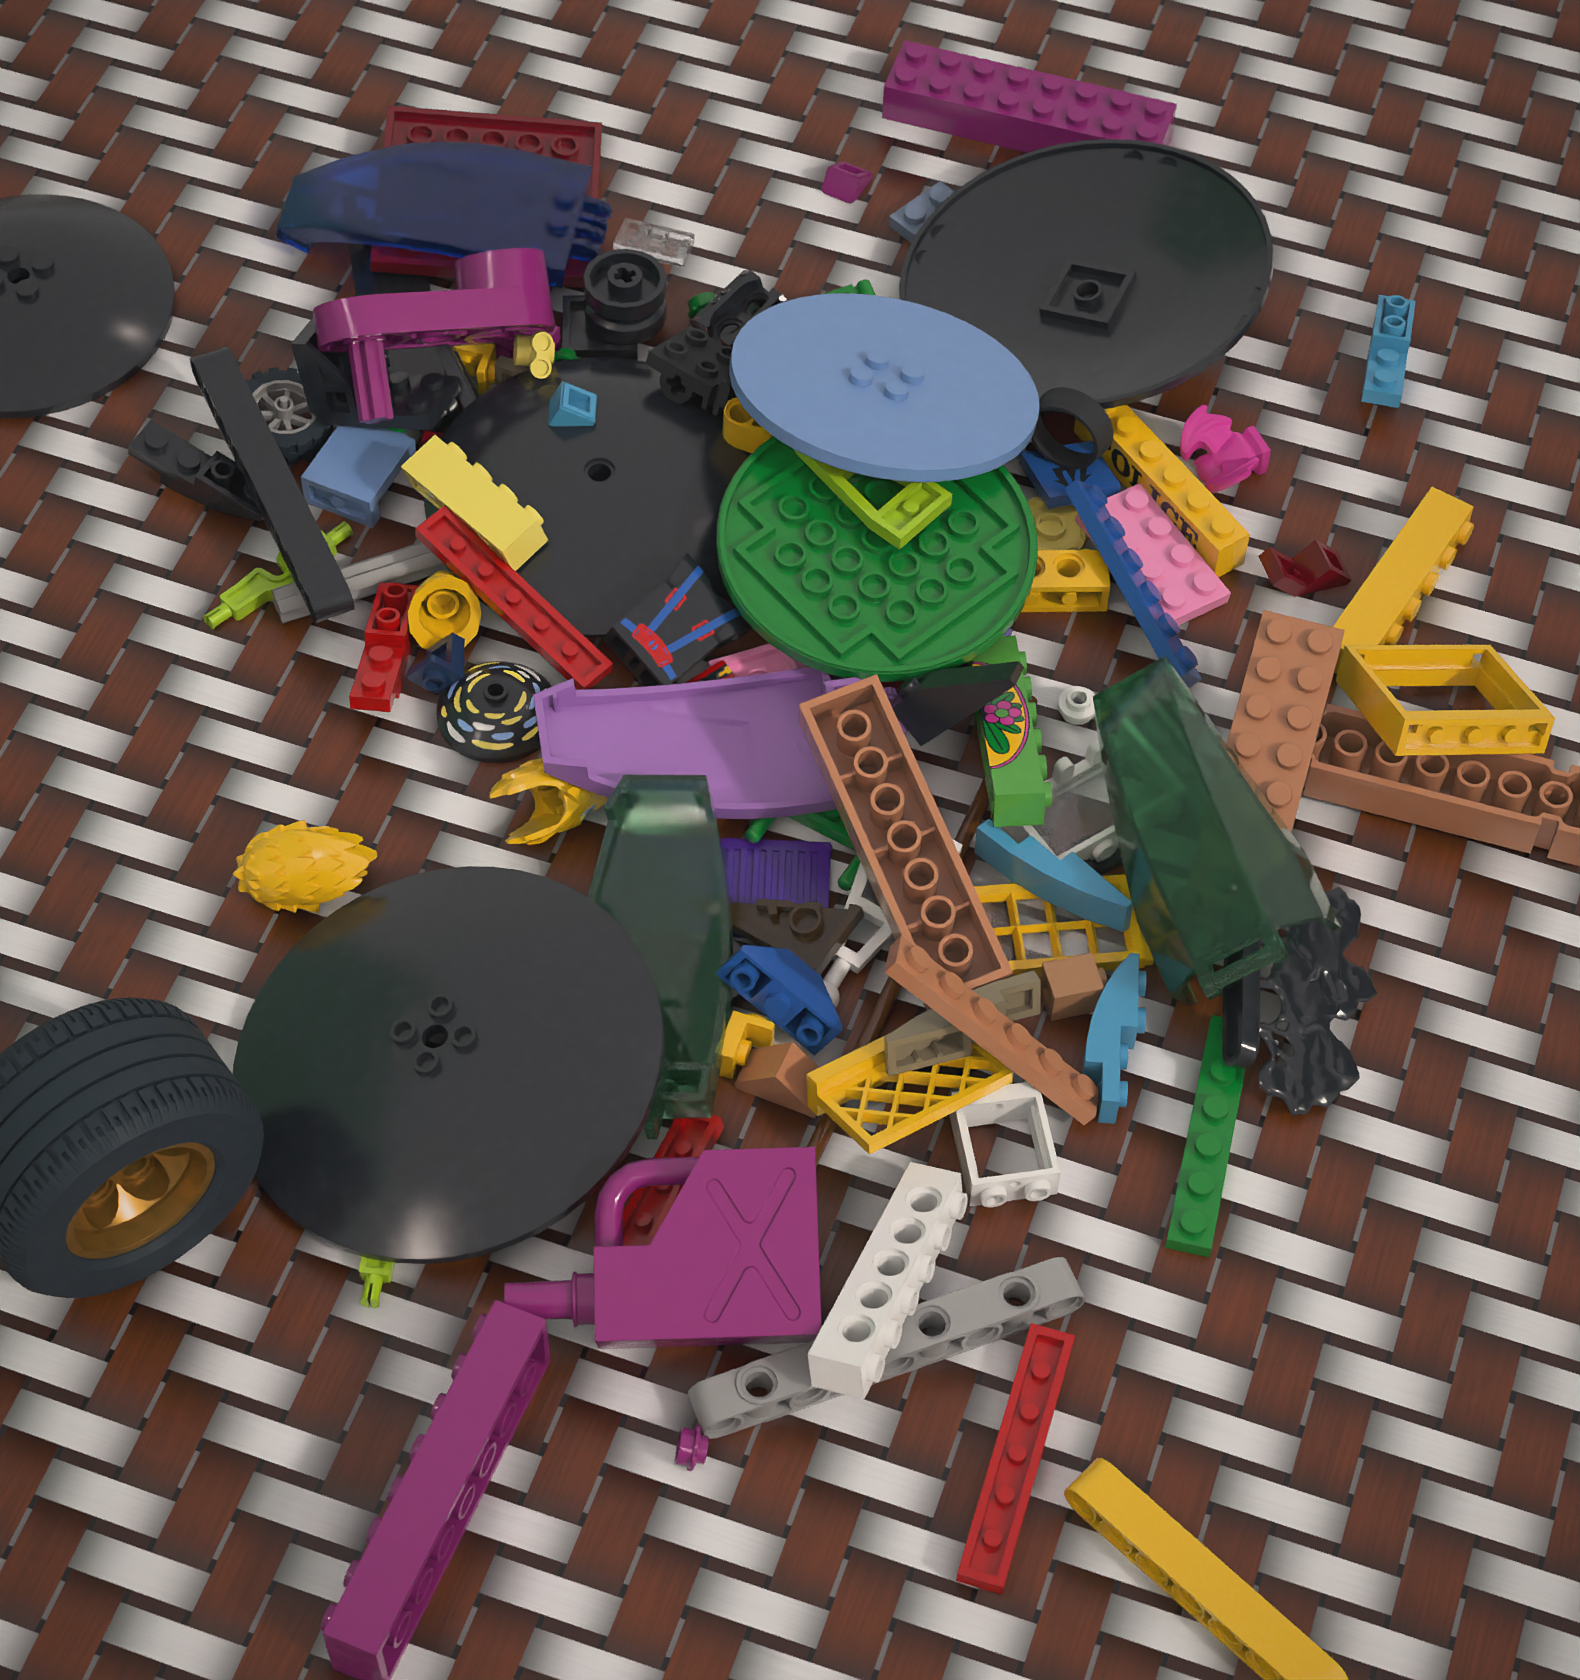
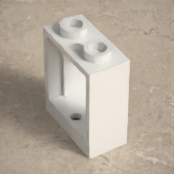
M1028 1082L1007 1084L949 1114L969 1206L997 1207L1007 1201L1019 1199L1040 1201L1048 1198L1050 1195L1057 1194L1061 1172L1042 1094ZM959 1091L951 1092V1096L958 1093ZM1028 1119L1040 1170L979 1178L968 1127Z

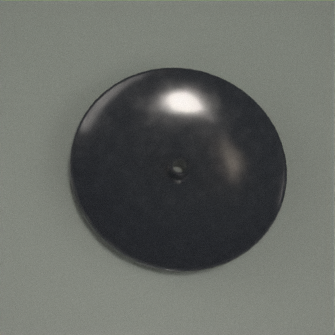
M595 357L559 361L551 364V373L542 379L536 378L529 370L521 372L500 382L471 402L453 420L441 437V440L447 445L450 442L455 443L467 456L466 461L472 466L476 462L482 465L491 475L492 482L496 486L506 485L517 497L519 505L523 508L530 505L542 517L544 523L541 527L548 541L516 572L585 637H605L616 622L669 579L686 553L693 558L709 577L716 594L723 597L728 593L721 576L716 551L719 510L725 491L734 474L752 453L738 449L724 439L722 434L724 412L715 416L712 414V406L706 410L701 408L703 397L700 395H696L682 404H677L666 398L660 388L659 379L661 373L646 365V362L634 359ZM562 381L597 395L596 418L593 426L548 425L550 399ZM424 497L426 519H428L439 509ZM477 595V597L479 598V600H480L482 603H484L485 605H487V604Z

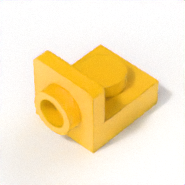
M495 344L453 346L457 349L469 375L477 377L480 395L489 390L492 383L496 384L494 365L497 362Z
M733 1011L716 1052V1075L733 1079L738 1065L745 1067L752 1046L760 1048L774 1045L775 1024L758 1014H743Z

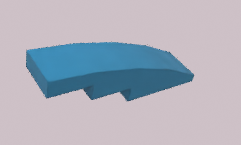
M990 819L977 827L975 854L1011 881L1039 898L1083 919L1121 932L1129 928L1133 902L1073 851L1059 860L1031 835L1018 844L1001 828L993 827V822Z

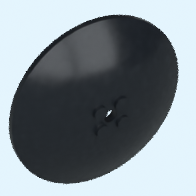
M31 194L0 198V418L43 416L86 404L109 393L129 380L156 353L170 328L175 310L174 279L169 261L163 249L154 237L136 221L113 208L77 197ZM26 278L17 284L11 283L15 279Z

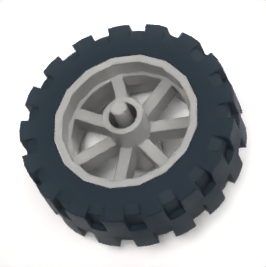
M279 367L268 368V372L262 373L261 370L255 372L249 381L247 379L245 381L259 409L265 406L270 410L261 411L265 421H272L268 427L287 464L295 465L298 464V460L302 459L309 461L315 458V453L321 450L332 435L334 425H326L309 411L300 375L297 372L298 369L287 367L286 371L279 370ZM308 412L311 420L298 415ZM292 425L298 426L300 428L293 430Z

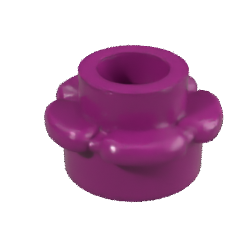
M695 1425L694 1429L681 1427L675 1452V1465L686 1466L688 1471L694 1470L696 1463L704 1465L706 1460L709 1436L701 1435L700 1425Z

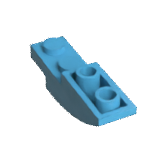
M1399 295L1378 296L1363 380L1361 402L1399 408L1416 301L1408 300Z
M1130 953L1117 967L1098 999L1090 1023L1082 1074L1087 1075L1099 1088L1098 1123L1115 1124L1118 1108H1126L1128 1081H1120V1069H1127L1128 1049L1134 1050L1137 1033L1145 1032L1146 1008L1138 1007L1139 996H1145L1146 971H1139V954Z

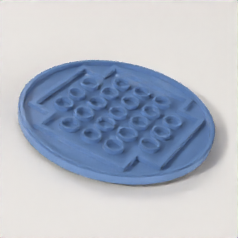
M822 294L796 298L769 307L749 320L739 331L734 340L729 362V375L736 397L749 415L768 433L782 443L817 461L874 478L907 482H941L973 477L989 472L1006 464L1025 449L1033 436L1039 415V396L1029 372L996 339L973 325L947 313L890 297L866 294Z

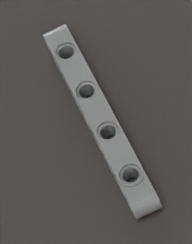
M1052 1258L919 1303L912 1316L907 1315L902 1325V1335L898 1346L895 1349L890 1348L885 1358L884 1372L879 1382L1021 1333L1029 1329L1031 1323L1041 1325L1073 1313L1084 1304L1085 1297L1066 1258ZM1017 1298L1022 1300L1025 1305L1012 1306L1006 1300ZM931 1327L939 1330L941 1334L938 1336H927L921 1330ZM815 1340L715 1375L692 1386L687 1395L703 1435L709 1436V1439H716L844 1395L811 1385L808 1352ZM761 1387L770 1393L764 1397H754L748 1391Z

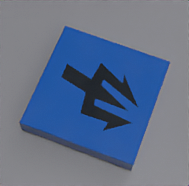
M1092 441L1063 445L1076 452L1094 453ZM1038 450L1020 452L1019 464L1048 509L1073 505L1064 488L1076 479L1090 485H1097L1103 491L1106 498L1120 492L1121 485L1102 456L1086 468L1073 470L1052 463Z

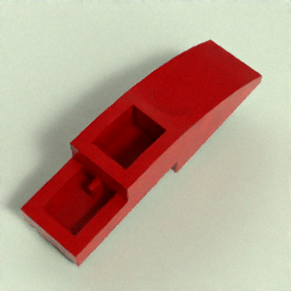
M379 583L364 631V650L349 695L350 709L391 712L394 699H399L413 638L409 631L408 609L413 595L419 586L402 583Z

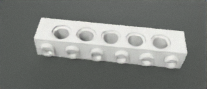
M914 1162L909 1163L808 1352L811 1385L813 1387L865 1399L872 1383L880 1381L884 1372L885 1358L890 1348L895 1349L898 1346L902 1335V1325L907 1315L912 1316L918 1305L919 1291L923 1283L931 1281L935 1270L936 1258L940 1250L945 1251L948 1248L952 1227L956 1219L961 1220L965 1214L968 1198L966 1193H962L961 1173Z

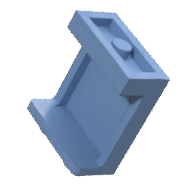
M337 426L301 476L306 502L373 528L380 518L378 502L402 470L401 466L416 453L415 439L408 437L402 432H395L387 428Z

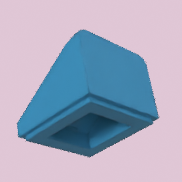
M562 381L550 399L548 425L593 426L596 418L597 395Z

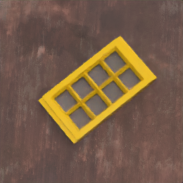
M1129 874L1102 876L1133 902L1130 925L1124 932L1083 919L1039 898L1016 883L974 886L1013 971L1012 976L1034 970L1038 977H1040L1043 962L1092 953L1097 968H1103L1104 971L1116 970L1130 953L1139 954V968H1144L1145 965H1153L1154 958L1137 876H1129Z

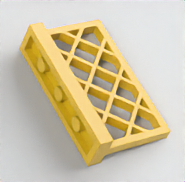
M885 1036L807 1073V1105L817 1116L826 1113L870 1155L1012 1083L1013 1072L975 1042L971 1043V1056L935 1064L932 1067L931 1073L908 1071L888 1076L885 1071ZM940 1066L964 1068L962 1076L938 1074ZM970 1069L987 1070L993 1074L986 1079L969 1077ZM886 1082H897L895 1091L874 1089ZM904 1083L928 1086L927 1094L903 1092ZM935 1086L959 1089V1092L952 1096L933 1095ZM852 1099L861 1100L859 1109L840 1107V1105ZM868 1101L892 1103L891 1112L866 1110ZM899 1104L924 1107L922 1111L916 1114L898 1113ZM864 1122L887 1125V1128L871 1136L862 1126Z

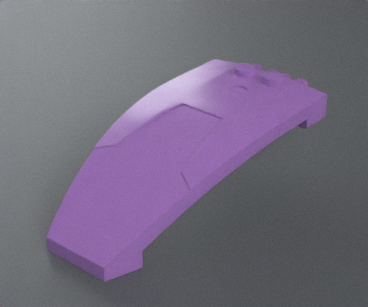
M806 667L682 684L575 690L572 678L533 695L544 771L567 783L615 800L652 808L655 811L679 815L721 819H758L836 810V805L799 725V704L862 679L856 677L843 678ZM885 687L883 689L892 706L898 694L895 688ZM898 719V722L904 732V735H906L907 730Z

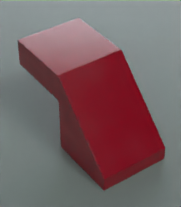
M1314 540L1293 558L1272 547H1269L1258 556L1272 585L1294 597L1344 586L1352 581L1338 552L1318 540Z

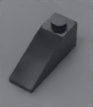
M1019 661L934 670L919 679L912 676L896 689L898 696L892 708L904 727L919 745L923 746L1014 687L1024 667Z

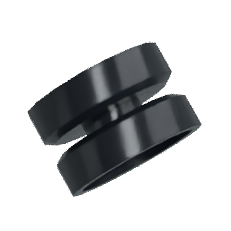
M617 249L598 255L587 265L583 276L585 294L584 314L586 324L595 336L608 343L619 345L640 344L653 338L663 328L667 317V303L665 299L667 279L664 267L655 257L643 251Z

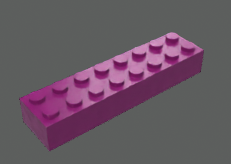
M904 40L884 85L882 118L1029 153L1064 143L1100 139L1138 140L1169 146L1173 134L1177 104Z
M497 1300L494 1301L488 1315L482 1313L479 1316L472 1333L474 1342L467 1354L462 1352L458 1356L451 1374L453 1382L447 1394L440 1393L434 1402L430 1419L433 1421L425 1435L420 1433L416 1437L409 1454L411 1463L405 1475L399 1474L390 1487L387 1498L390 1504L382 1518L377 1516L373 1520L366 1536V1544L368 1546L361 1560L354 1559L346 1572L343 1586L346 1588L338 1604L332 1602L323 1616L321 1631H323L332 1669L358 1680H391L551 1361L546 1319Z

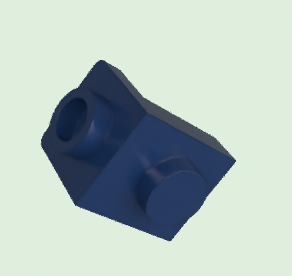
M452 632L426 650V658L407 671V679L435 695L462 679L465 664V639Z

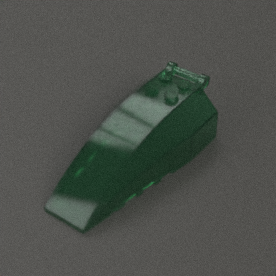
M1165 656L1093 696L1096 727L1107 792L1135 916L1171 997L1191 1007L1198 1003L1189 985L1190 979L1196 973L1202 991L1211 1000L1221 995L1224 987L1272 962L1278 965L1286 961L1289 957L1277 932L1281 928L1316 920L1332 931L1341 928L1307 854L1280 816L1271 807L1261 793V789L1249 776L1236 754L1224 741L1215 728L1214 723L1202 710L1192 692ZM1263 939L1264 947L1214 972L1211 965Z

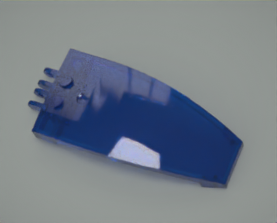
M466 142L410 143L388 146L384 149L352 155L295 176L276 228V238L310 254L312 242L379 245L458 258L498 249H541L545 253L549 286L562 288L571 258L591 262L598 255H601L602 251L599 246L605 241V234L608 230V222L606 220L610 218L613 210L607 201H600L599 199L587 196L591 182L592 166L487 144Z

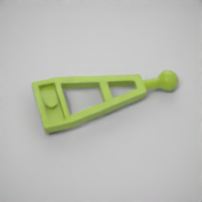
M794 449V452L869 529L899 550L951 505L953 494L936 482L895 481L905 486V488L877 511L847 481L855 473L822 463Z

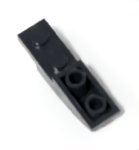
M152 420L129 444L128 454L160 473V483L212 509L233 516L259 521L263 518L236 462L219 451L210 456Z

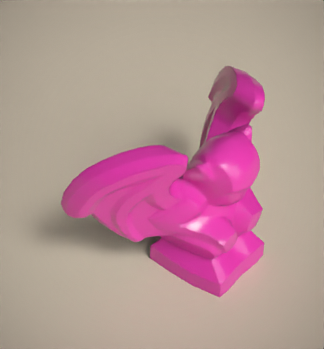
M1206 405L1200 406L1189 416L1180 438L1181 457L1184 461H1187L1196 449L1207 451V454L1198 457L1194 461V465H1196L1199 479L1205 483V487L1211 494L1225 490L1248 478L1252 473L1251 471L1258 475L1266 473L1271 450L1254 425L1246 428L1243 434L1232 432L1230 430L1232 419L1223 415L1208 414V407Z

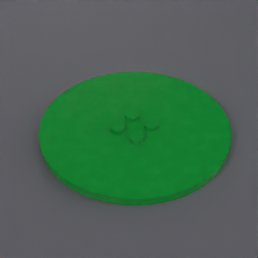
M772 436L742 463L725 491L717 522L716 551L721 576L731 600L750 626L772 646L796 661L828 674L843 678L856 677L862 680L877 674L880 682L905 681L912 676L919 679L930 671L952 669L965 664L990 648L1013 625L1030 594L1036 571L1038 545L1034 518L1019 484L1007 468L1002 465L994 470L973 477L936 482L953 494L951 505L899 550L869 529L794 452L793 448ZM856 473L847 480L877 511L905 488V486L892 480Z

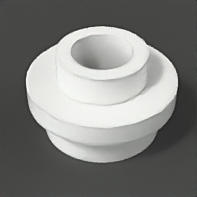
M1074 686L1067 688L1059 696L1058 710L1063 719L1070 724L1083 725L1089 722L1098 711L1099 702L1097 696L1085 687Z

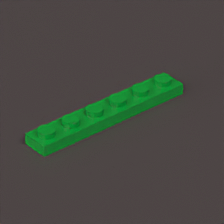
M1211 1015L1165 1245V1248L1204 1257H1210L1245 1075V1069L1229 1067L1224 1063L1222 1055L1223 1017Z

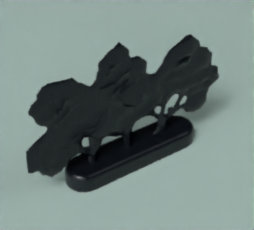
M1273 867L1271 869V877L1263 879L1261 884L1256 887L1257 898L1269 914L1270 925L1261 932L1260 910L1252 902L1235 900L1229 906L1224 923L1222 1055L1224 1063L1229 1067L1249 1068L1257 1058L1261 1036L1272 1056L1269 1061L1263 1063L1258 1073L1259 1085L1267 1095L1283 1099L1292 1116L1298 1114L1306 1115L1312 1105L1328 1107L1338 1099L1341 1091L1349 1090L1360 1079V1073L1351 1051L1332 1033L1330 1023L1334 1018L1344 1021L1348 1020L1357 1011V1003L1369 1001L1378 992L1364 967L1347 961L1343 955V952L1350 943L1359 938L1361 919L1359 905L1354 900L1349 899L1346 892L1340 887L1324 891L1318 899H1313L1298 872ZM1277 929H1284L1287 932L1286 937L1274 936ZM1261 943L1276 953V961L1271 968V974L1267 978L1260 977ZM1260 988L1274 990L1279 995L1281 1001L1280 1014L1270 1024L1260 1022ZM1283 1021L1288 1023L1285 1031L1277 1028L1278 1023ZM1274 1033L1285 1037L1290 1042L1294 1051L1292 1056H1288L1276 1046L1279 1045V1039L1272 1037ZM1276 1056H1280L1286 1062L1284 1067L1276 1064Z

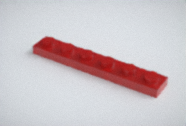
M444 505L415 528V537L454 574L467 582L472 590L566 680L573 678L574 686L577 690L591 689L612 671L613 663L448 507Z
M1033 1323L1030 1324L957 1572L956 1581L1003 1594L1076 1335Z

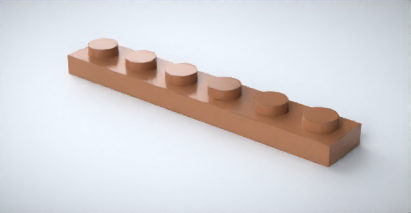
M902 935L890 945L884 970L888 976L1081 1124L1086 1125L1096 1117L1099 1088L1087 1075L1077 1072L1064 1062L1056 1051L1046 1048L1033 1038L1025 1027L1011 1021L997 1010L990 1000L980 997L967 987L958 975L945 970L931 959L923 948L914 946Z

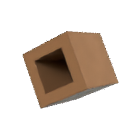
M1092 953L1042 963L1040 975L1041 993L1050 1020L1054 1021L1094 1012L1098 999L1108 981L1104 969L1097 968Z

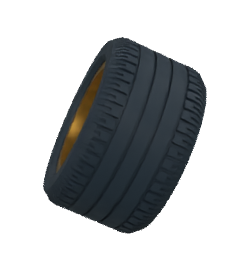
M128 997L102 1000L70 1010L43 1023L0 1053V1262L8 1274L27 1290L54 1297L83 1298L108 1293L140 1281L171 1264L199 1244L230 1214L250 1186L258 1168L264 1139L263 1124L259 1112L195 1021L181 1009L167 1002L153 999Z

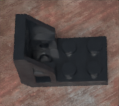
M314 317L291 343L309 411L326 425L431 430L461 391L458 376H443L440 373H430L427 375L408 374L404 371L389 373L386 363L394 419L374 424L359 423L349 353H328L318 350Z

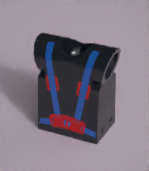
M686 553L669 579L616 622L602 640L643 687L675 684L712 651L736 641L749 633L753 628L732 603L715 593L709 577L693 558Z

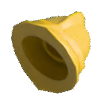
M440 570L427 578L416 589L408 609L409 631L421 648L426 650L452 632L465 639V648L478 633L482 616L479 598L467 582L458 579L450 571Z

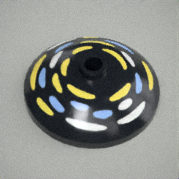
M492 661L469 667L463 670L462 679L445 688L440 694L436 712L441 735L456 752L475 761L508 763L523 759L541 748L533 695L552 686L545 677L534 669L514 662Z

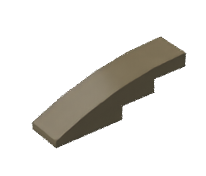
M1034 970L998 980L973 990L980 997L990 1000L997 1010L1011 1021L1041 1014V980ZM930 1009L884 1037L885 1071L888 1076L971 1056V1043L975 1042L933 1009Z

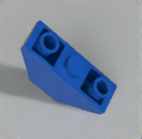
M743 945L716 972L719 978L814 1056L841 1033L843 1029L822 977L789 949Z

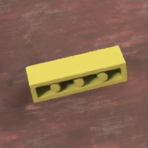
M434 435L401 466L410 484L438 509L444 505L448 507L516 571L548 541L541 527L544 520L530 505H527L525 508L519 505L517 497L506 485L496 486L492 482L491 475L482 465L476 462L472 466L467 462V456L455 443L450 442L447 445Z

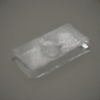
M625 218L613 244L614 250L633 249L643 251L655 257L660 263L684 268L695 243L694 233Z

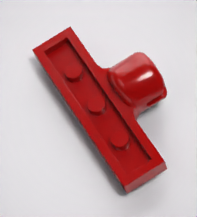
M682 1106L653 1158L700 1157L703 1150H712L724 1129L722 1118ZM683 1185L647 1186L634 1191L622 1214L623 1246L651 1244Z

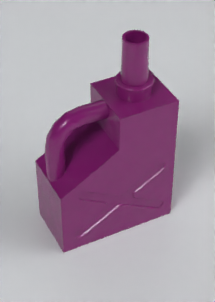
M815 1147L703 1150L700 1157L648 1158L627 1163L610 1175L598 1194L595 1211V1247H593L594 1273L577 1274L574 1271L572 1273V1280L505 1283L504 1303L543 1319H573L574 1327L595 1324V1342L599 1349L807 1343L815 1340L821 1330ZM683 1185L651 1244L623 1246L622 1214L624 1203L629 1195L637 1189L647 1186Z

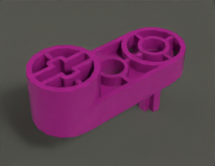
M508 248L465 256L456 260L453 264L457 290L362 295L337 299L316 306L313 309L318 350L328 353H349L359 423L374 424L394 419L384 354L385 350L440 347L446 343L451 346L504 343L514 341L515 335L532 336L534 332L540 330L547 333L552 332L555 329L545 253L541 249Z

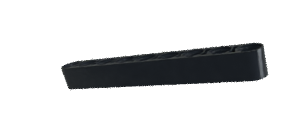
M224 346L191 357L190 365L198 387L314 622L318 623L354 610V601L348 584L229 347Z

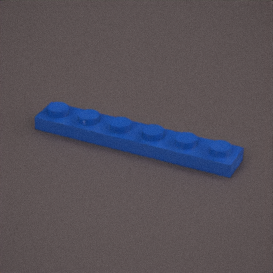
M1076 479L1064 489L1168 677L1174 684L1187 688L1192 687L1202 680L1196 669L1198 661L1193 652L1187 646H1183L1177 635L1180 629L1171 615L1165 613L1159 603L1162 599L1160 592L1151 581L1146 580L1142 573L1143 562L1139 555L1127 546L1123 538L1126 535L1121 523L1108 512L1105 506L1108 500L1103 491L1095 484L1090 485Z

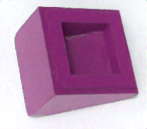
M839 162L827 168L822 192L844 202L853 203L872 180L873 174L847 162Z

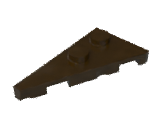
M719 896L711 898L700 897L695 903L698 912L761 947L789 949L819 975L865 916L862 907L856 904H849L848 909L822 908L821 902L796 904L788 900L757 899L756 904L735 903L731 901L730 897Z

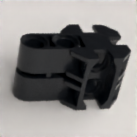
M743 270L690 322L693 328L701 329L712 339L733 348L734 340L739 331L749 320L769 307L787 301V299L774 287L770 292L763 287L761 278L753 271Z

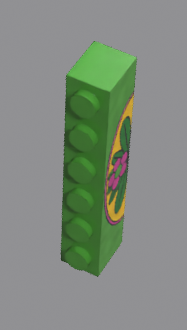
M1016 635L1002 636L985 652L967 662V667L1019 661L1024 667L1014 687L974 712L993 827L1044 825L1045 807H1052L1051 783L1043 781L1047 779L1046 756L1038 755L1042 751L1040 728H1033L1037 724L1035 702H1028L1032 698L1030 676H1023L1027 674L1026 652L1018 650Z

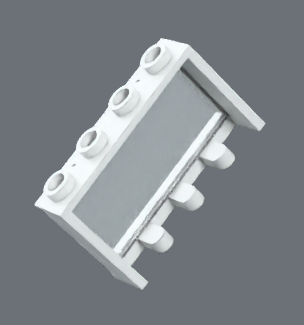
M1128 719L1121 725L1117 742L1107 747L1100 738L1095 739L1088 745L1084 760L1074 765L1065 756L1055 763L1052 777L1044 781L1050 782L1052 787V807H1045L1044 825L1009 826L1005 828L1018 844L1031 835L1059 860L1073 851L1083 861L1090 858L1100 862L1109 858L1116 851L1117 847L1119 848L1129 841L1131 843L1140 841L1152 828L1159 824L1167 825L1175 821L1183 812L1188 789Z

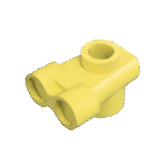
M541 330L534 332L532 336L515 335L513 346L514 365L530 366L529 371L532 375L540 379L546 378L551 373V364L554 362L555 343L552 337L547 332Z

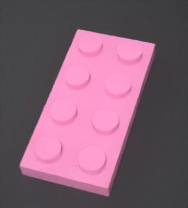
M1141 483L1107 498L1108 503L1105 506L1108 512L1123 526L1126 533L1123 538L1127 546L1133 549L1143 562L1142 573L1146 580L1151 581L1156 586L1162 598L1159 601L1165 613L1173 617L1178 626L1228 603L1231 592ZM1077 513L1075 519L1076 523L1080 526V528H1082V530L1086 533V535L1095 545L1084 523L1082 522L1079 514Z

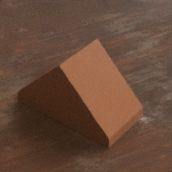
M794 1042L755 1048L751 1050L745 1067L743 1066L735 1082V1088L815 1118L816 1114L807 1105L806 1074L820 1067Z

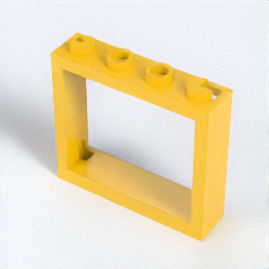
M1491 645L1344 646L1336 682L1395 756L1545 753L1555 717ZM1474 654H1482L1480 662L1473 658ZM1386 686H1475L1495 710L1406 711Z

